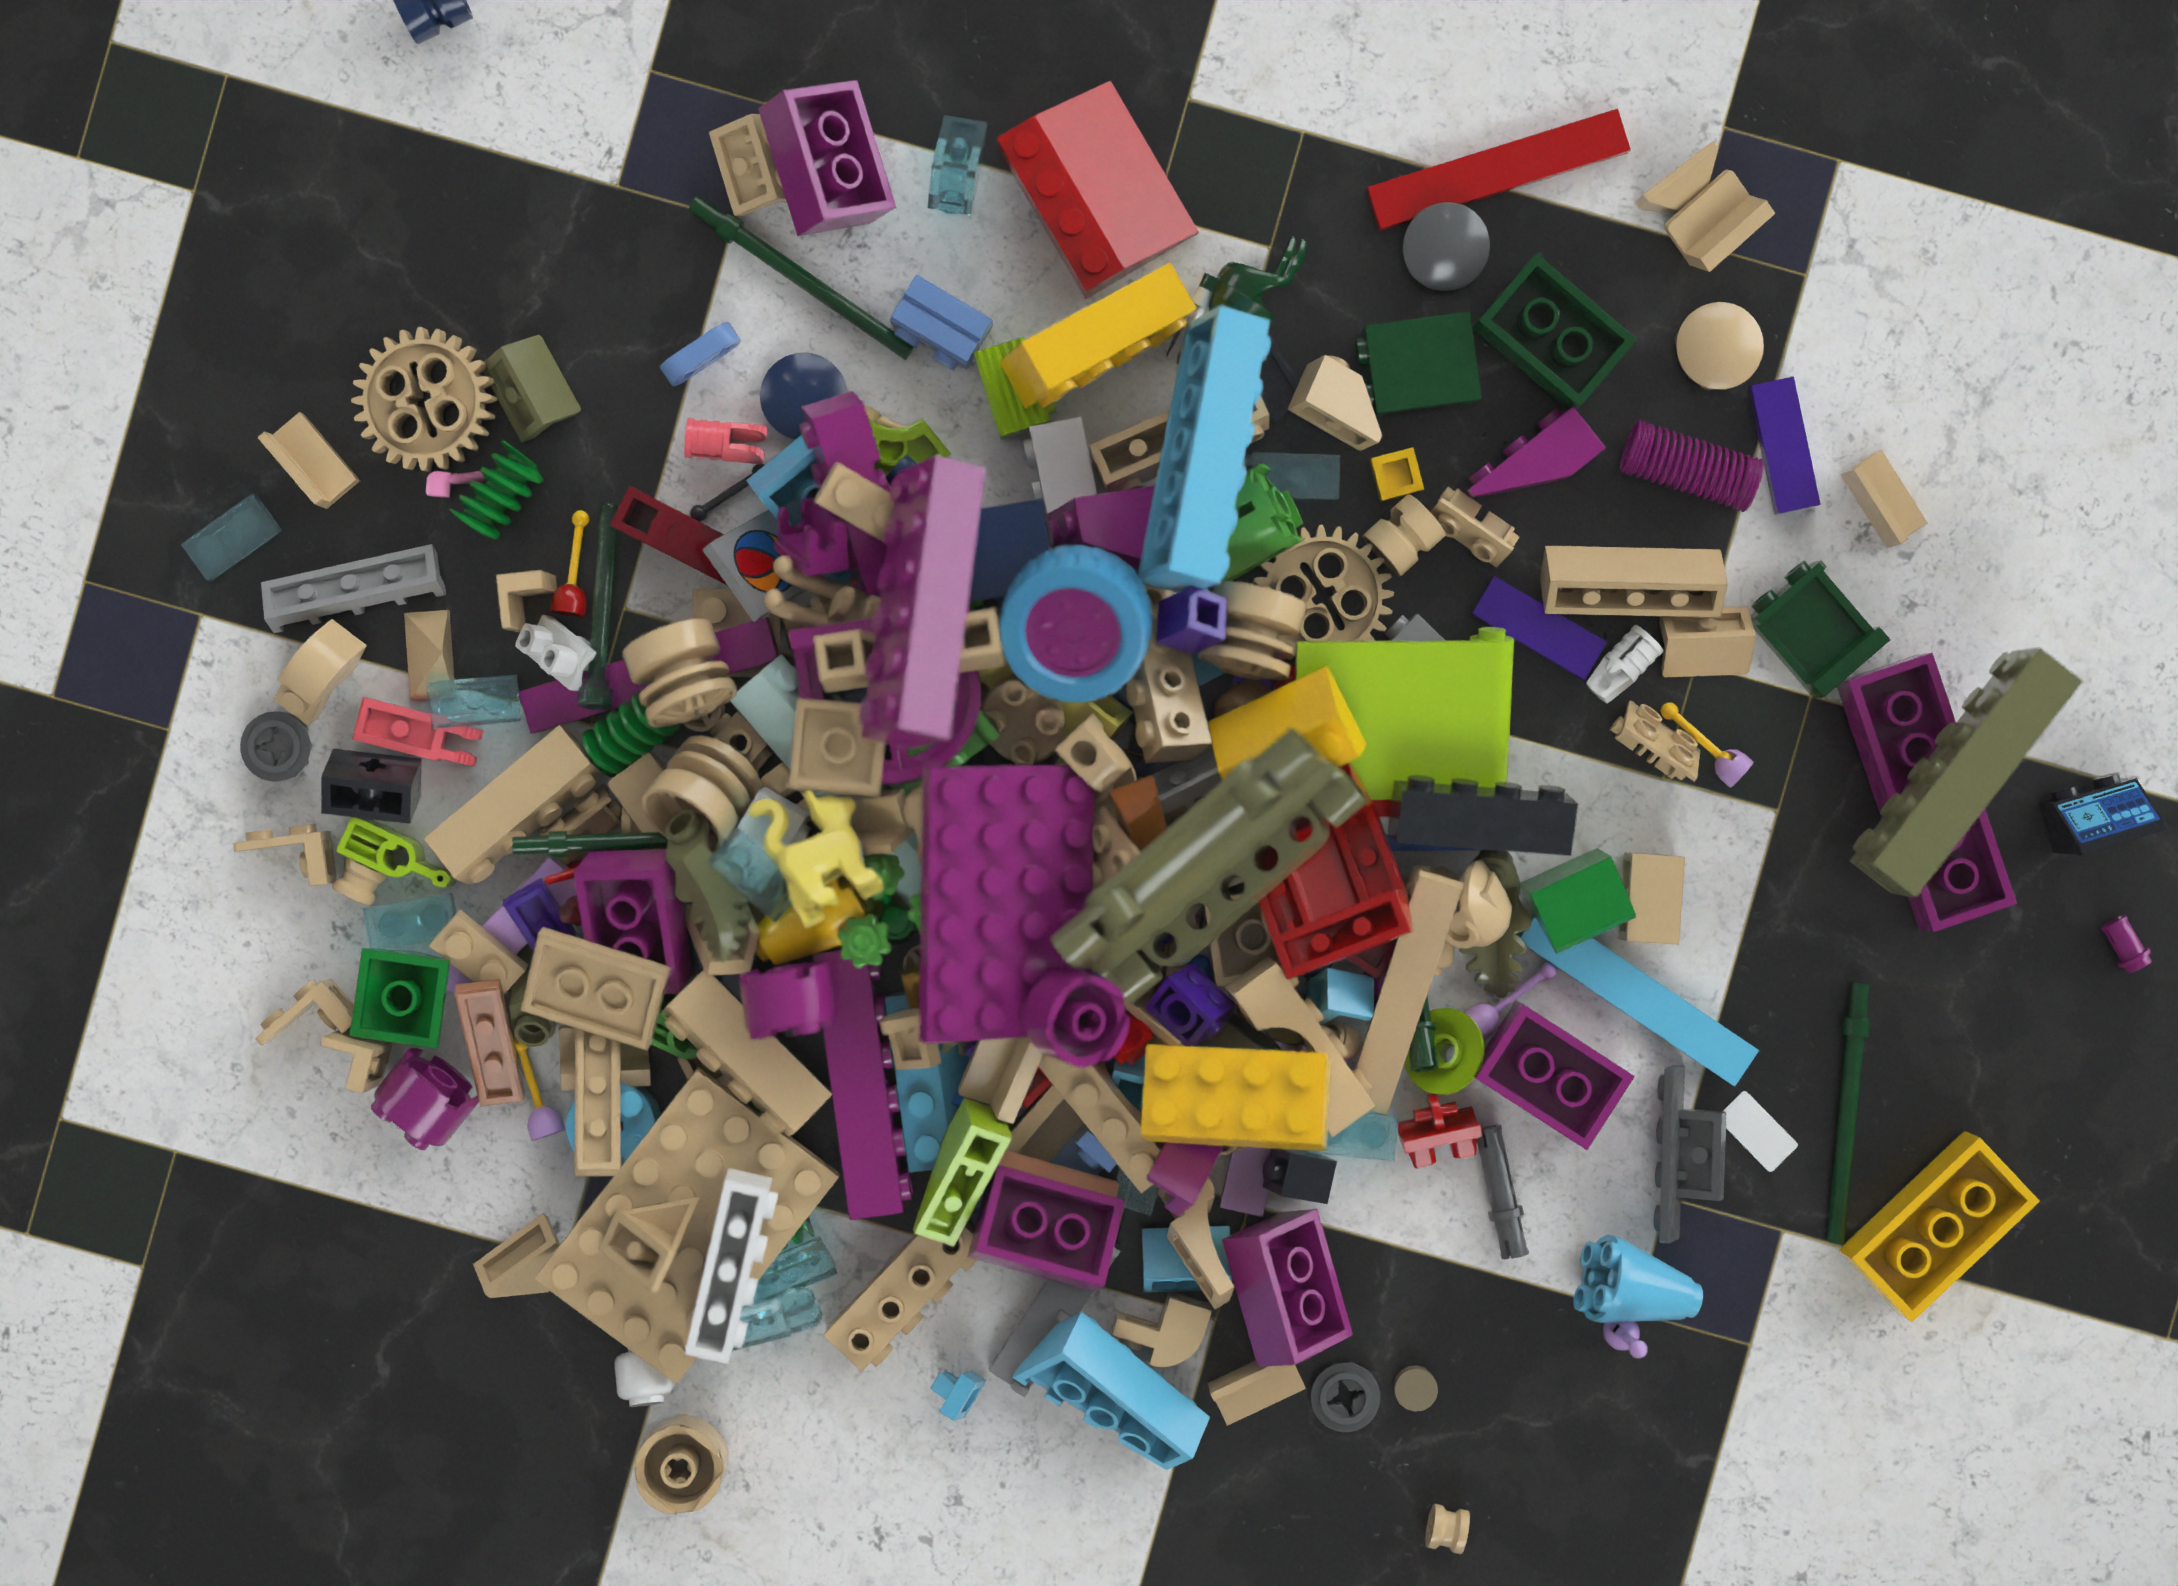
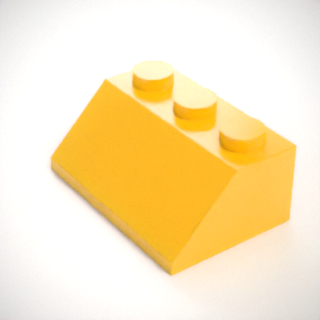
M1328 665L1207 722L1218 772L1222 780L1243 761L1252 757L1256 759L1291 727L1297 730L1320 754L1336 767L1359 758L1367 746Z

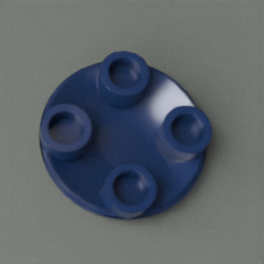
M794 353L778 360L766 373L760 389L761 408L765 418L777 432L796 440L801 436L799 424L806 422L802 407L847 393V387L840 371L826 358L813 353Z

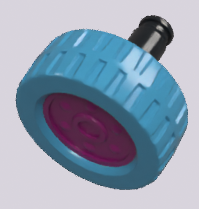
M1085 545L1060 546L1040 553L1037 558L1026 563L1014 578L1005 595L999 615L998 625L1000 627L999 635L1003 648L1002 653L1005 660L1011 666V670L1031 689L1058 701L1080 703L1102 699L1109 694L1115 693L1135 675L1149 646L1153 614L1151 612L1150 596L1146 593L1144 583L1138 578L1135 571L1119 557L1096 547H1087Z

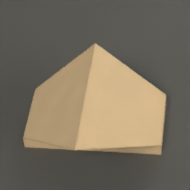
M700 1197L628 1210L617 1209L599 1250L650 1292L657 1293Z

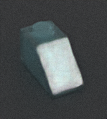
M944 115L932 161L927 208L941 210L947 214L971 215L978 186L987 122Z

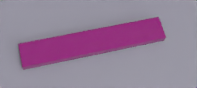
M769 617L715 632L720 645V652L709 662L722 661L726 663L729 668L728 675L771 663L780 654ZM624 660L583 672L581 677L582 686L579 691L569 690L558 680L518 691L530 734L555 728L558 725H565L618 709L620 704L626 700L632 702V695L638 691H643L650 684L638 685L633 683Z

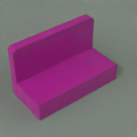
M1182 1143L1163 1144L1147 1175V1180L1170 1194L1164 1205L1166 1209L1179 1216L1194 1205L1224 1146Z

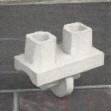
M543 614L538 625L524 624L516 641V647L521 652L527 654L545 672L551 674L566 688L574 691L580 690L582 686V673L592 668V660L596 654L588 640L573 634L554 617Z

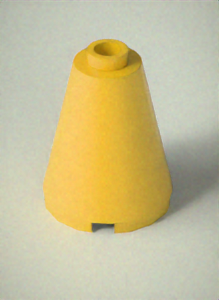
M842 875L824 884V887L833 888L840 902L835 906H822L825 920L805 929L788 895L756 924L760 934L755 951L763 962L770 959L774 965L841 946L842 943L838 937V932L841 929H848L846 923L849 918L861 919L870 914L875 916L873 911L868 914L865 912L864 909L867 906L864 900L866 899L856 894L853 885Z

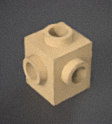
M736 712L733 717L727 713L724 714L710 731V734L715 737L714 739L733 747L745 757L756 772L760 771L774 754L769 749L770 746L740 712ZM740 735H744L747 739V747L743 751L736 744L737 738Z

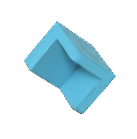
M1326 968L1306 982V999L1309 997L1323 1015L1324 1020L1319 1022V1024L1324 1025L1338 1015L1362 1020L1371 1019L1374 1015V977Z

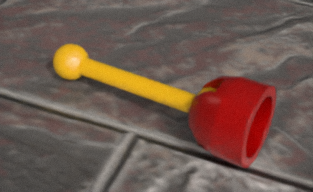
M579 510L572 515V523L575 526L568 581L565 585H561L555 590L550 607V612L572 617H585L587 607L586 595L582 589L576 586L583 529L589 523V516L585 511Z

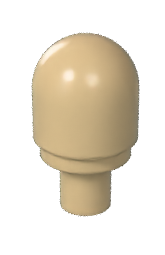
M1339 1021L1320 1025L1327 1036L1334 1033L1344 1045L1349 1055L1343 1059L1353 1058L1359 1053L1362 1047V1037L1356 1028Z

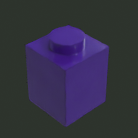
M1190 585L1159 601L1156 643L1194 655L1225 640L1227 598Z

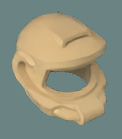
M1483 860L1470 862L1461 877L1442 866L1434 868L1429 865H1416L1413 867L1406 885V889L1411 895L1419 870L1463 882L1462 891L1445 944H1451L1457 948L1484 947L1494 943L1504 935L1510 925L1512 905L1495 872H1492Z

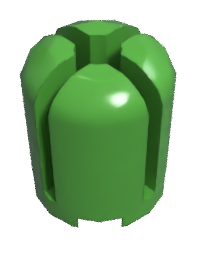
M1258 464L1246 471L1244 484L1241 490L1237 492L1234 509L1238 512V519L1233 533L1228 538L1226 553L1229 554V567L1226 575L1220 581H1233L1305 540V538L1297 535L1296 528L1303 525V521L1292 497L1287 490L1281 493L1274 487L1272 482L1266 477V474L1272 470L1265 464Z

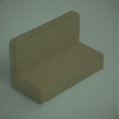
M540 335L502 346L484 361L487 366L483 373L485 377L494 379L491 388L521 442L534 439L552 423L575 416L581 411L580 405Z

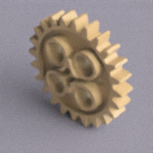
M418 327L414 339L410 332L400 330L399 344L393 339L385 337L383 340L387 351L383 353L373 348L369 350L371 356L376 361L373 366L360 363L359 367L368 375L366 380H353L355 386L363 389V395L352 398L351 402L364 408V411L357 414L354 420L369 424L361 433L362 438H378L372 448L374 452L381 454L389 449L387 462L396 464L403 457V468L413 470L417 462H419L421 471L431 472L433 460H435L439 468L449 469L448 456H451L456 461L464 462L465 457L462 448L465 446L477 451L479 448L473 439L475 434L489 435V432L481 426L482 419H495L494 414L485 410V404L497 401V397L485 393L484 390L494 383V379L485 376L480 377L479 374L486 368L487 364L482 360L471 362L477 350L471 346H466L460 350L461 338L453 335L446 342L445 332L435 329L430 339L428 330ZM443 361L447 367L446 377L443 381L435 384L431 378L432 368L436 363ZM414 362H416V363L418 364V366H417V376H418V379H417L416 375L413 374V371H412V368H411V365H412V363H414ZM402 374L405 379L404 390L401 394L393 396L390 391L391 380L394 376ZM423 391L431 394V399L425 401V408L418 406V401L424 398ZM455 403L459 409L458 420L453 425L447 426L443 420L444 410L447 406ZM414 416L417 421V431L412 437L407 439L402 433V425L408 417ZM431 422L437 430V436L434 438L431 436Z
M1319 525L1315 537L1311 538L1308 531L1303 527L1299 530V537L1305 538L1304 541L1274 557V563L1267 561L1260 565L1261 569L1267 573V576L1254 578L1252 583L1257 586L1280 591L1282 581L1289 577L1298 579L1303 585L1304 593L1300 600L1307 606L1300 633L1293 636L1278 635V640L1295 649V655L1296 641H1375L1370 634L1371 630L1378 632L1386 630V627L1377 619L1379 616L1391 615L1393 612L1390 608L1382 605V600L1393 597L1394 592L1382 589L1381 585L1392 576L1386 573L1378 574L1376 569L1383 563L1384 558L1380 557L1370 560L1367 556L1371 552L1373 545L1370 543L1361 549L1356 547L1358 540L1356 532L1345 541L1342 540L1341 527H1336L1332 536L1326 537L1324 526ZM1333 555L1339 560L1341 571L1337 577L1327 578L1319 572L1318 561L1321 556ZM1301 563L1308 565L1321 590L1329 588L1332 591L1333 595L1328 599V602L1344 623L1345 628L1343 630L1337 629L1328 609L1323 603L1318 605L1313 603L1311 598L1316 595V590L1300 569ZM1346 592H1355L1362 597L1364 606L1359 615L1351 616L1342 609L1341 599ZM1309 615H1319L1325 620L1327 628L1322 638L1313 639L1305 633L1304 621Z

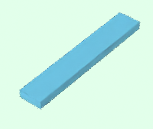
M1534 914L1532 915L1530 929L1521 932L1519 935L1530 950L1555 965L1729 1084L1736 1086L1759 1052L1758 1049L1593 938L1556 954Z

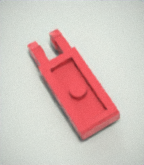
M363 697L352 740L435 761L444 759L475 766L476 756L466 751L445 749L444 745L448 732L458 734L462 738L470 740H481L484 730L450 722L451 718Z

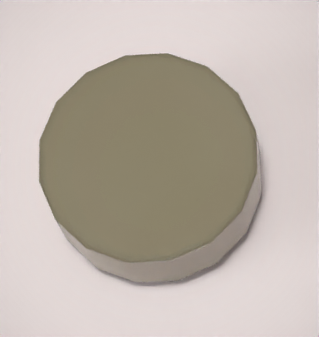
M1417 1365L1402 1369L1395 1377L1393 1383L1394 1395L1399 1404L1405 1409L1414 1412L1424 1411L1431 1407L1438 1394L1437 1382L1431 1372Z

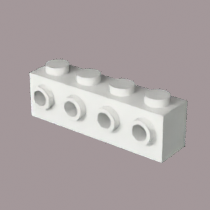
M731 1168L728 1169L686 1345V1355L729 1364L733 1347L742 1349L748 1322L739 1320L743 1304L752 1306L758 1279L749 1277L753 1261L762 1263L768 1236L760 1235L763 1218L772 1220L778 1193L770 1192L771 1177Z

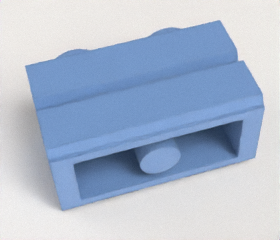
M919 275L914 277L890 318L891 325L897 328L894 336L914 348H917L920 342L935 351L932 355L935 361L953 371L957 365L967 370L974 359V352L979 351L980 346L993 326L991 318Z

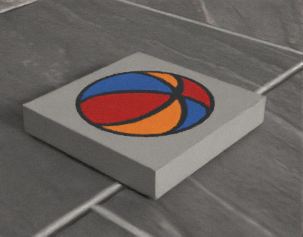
M770 510L763 512L712 541L703 549V552L753 622L770 613L764 605V596L769 590L778 589L781 591L783 599L787 601L807 591L783 581L774 572V562L781 555L774 550V542L778 541L777 519Z

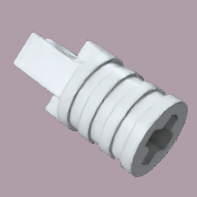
M1634 625L1630 632L1625 634L1622 640L1613 647V650L1604 656L1586 684L1599 699L1609 703L1638 679V676L1643 674L1646 668L1664 650L1651 635L1638 625Z

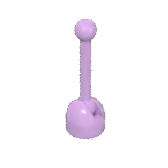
M1550 962L1542 963L1539 967V972L1494 1006L1478 1003L1464 1011L1477 1023L1484 1040L1491 1036L1498 1028L1499 1012L1544 978H1553L1556 974L1555 965Z
M1636 1322L1604 1324L1603 1336L1612 1348L1620 1351L1629 1350L1630 1354L1635 1358H1642L1646 1355L1647 1346L1643 1341L1639 1340L1640 1329ZM1618 1324L1620 1327L1615 1332H1613L1612 1330Z

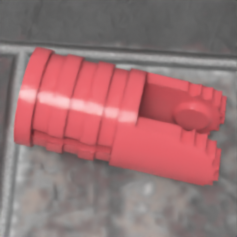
M688 418L684 444L685 458L697 457L698 459L710 458V460L721 459L728 462L763 464L764 450L757 446L734 444L732 441L763 442L767 438L768 428L767 426L757 424L721 423L720 421L711 422Z

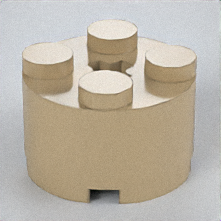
M686 1414L675 1415L654 1427L643 1442L635 1458L636 1484L642 1498L651 1507L666 1514L694 1512L706 1506L717 1493L727 1471L729 1451L721 1434L707 1421ZM685 1459L689 1463L688 1466L684 1467L681 1471L677 1470L674 1467L676 1461Z

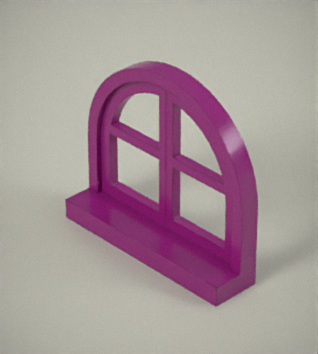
M967 604V612H966V613H969V612H970L969 604ZM873 618L789 630L791 648L795 656L800 698L824 700L814 636L853 630L872 633ZM979 670L958 673L959 692H956L954 702H958L951 724L950 739L936 742L926 751L908 758L906 747L890 744L892 760H884L883 785H898L923 779V767H946L961 753L976 728L980 714L982 694Z

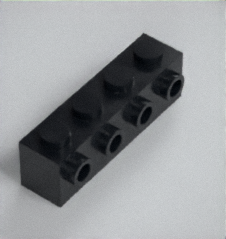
M1421 775L1408 776V781L1394 780L1388 833L1396 843L1571 856L1578 803L1565 793L1566 790L1562 787L1540 785L1538 791L1522 790V786L1516 783L1496 782L1495 788L1478 787V782L1461 778L1452 779L1451 785L1437 784L1434 778Z

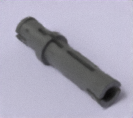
M1499 1124L1493 1127H1481L1483 1137L1477 1138V1145L1492 1209L1488 1212L1489 1220L1495 1223L1501 1259H1509V1256L1513 1259L1528 1255L1529 1250L1526 1245L1520 1217L1524 1215L1523 1207L1517 1204L1502 1135V1126Z

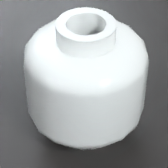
M629 1349L628 1352L616 1357L614 1366L617 1394L621 1399L629 1400V1407L664 1403V1396L673 1390V1381Z

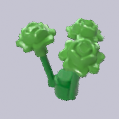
M884 853L870 854L869 856L863 855L865 867L873 869L883 882L884 890L871 896V898L875 901L882 900L885 910L880 914L878 921L873 914L861 919L851 917L846 923L848 929H841L838 932V937L842 943L841 957L852 959V964L855 968H862L867 964L878 966L883 961L882 954L890 952V943L897 945L908 942L913 937L914 932L921 935V893L911 896L910 904L913 909L910 911L903 906L894 905L890 896L897 892V884L905 875L904 870L898 866L900 862L896 855H886Z

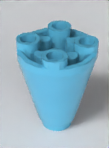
M1608 1234L1601 1237L1596 1243L1589 1241L1584 1245L1581 1253V1264L1584 1269L1581 1285L1577 1287L1574 1294L1573 1304L1575 1310L1584 1312L1586 1318L1599 1323L1682 1320L1686 1317L1693 1318L1698 1314L1703 1301V1290L1701 1285L1694 1283L1689 1276L1617 1236Z

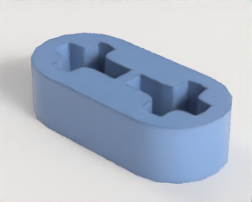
M724 322L669 357L661 364L660 369L671 386H677L732 351L739 345L741 339L731 324Z

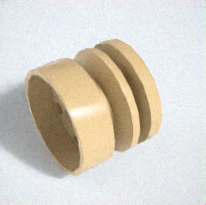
M1220 581L1219 584L1215 585L1213 593L1227 598L1225 640L1198 652L1197 657L1201 661L1218 667L1223 672L1253 680L1289 679L1291 667L1278 659L1293 658L1295 649L1278 640V635L1293 636L1300 633L1307 605L1294 596L1273 589L1241 582Z
M689 619L660 627L631 642L623 650L622 657L632 682L638 685L650 684L639 694L641 705L648 707L645 716L650 726H671L698 719L725 705L736 696L737 688L734 681L730 678H725L729 673L728 665L722 661L709 662L719 654L720 645L711 622L707 619Z
M703 735L690 736L681 744L677 753L669 760L667 769L657 776L645 792L642 799V807L647 819L667 839L669 837L666 835V827L670 820L684 810H692L695 813L704 815L709 821L707 846L711 852L716 854L723 848L737 828V822L745 815L757 792L762 788V784L753 766L733 747Z

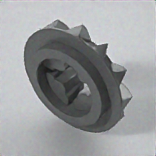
M275 711L267 712L254 718L246 726L240 742L241 756L246 767L257 777L274 782L296 777L309 764L310 750L313 747L307 727L295 716ZM275 734H279L280 741L293 744V748H288V751L280 753L278 764L274 752L260 749V745L273 742Z
M1352 1361L1348 1363H1333L1330 1367L1318 1373L1311 1387V1405L1316 1417L1326 1427L1338 1432H1353L1368 1425L1377 1414L1380 1406V1389L1377 1381L1368 1369ZM1342 1380L1349 1391H1360L1351 1398V1413H1348L1347 1408L1343 1406L1341 1401H1330L1339 1394L1338 1381Z

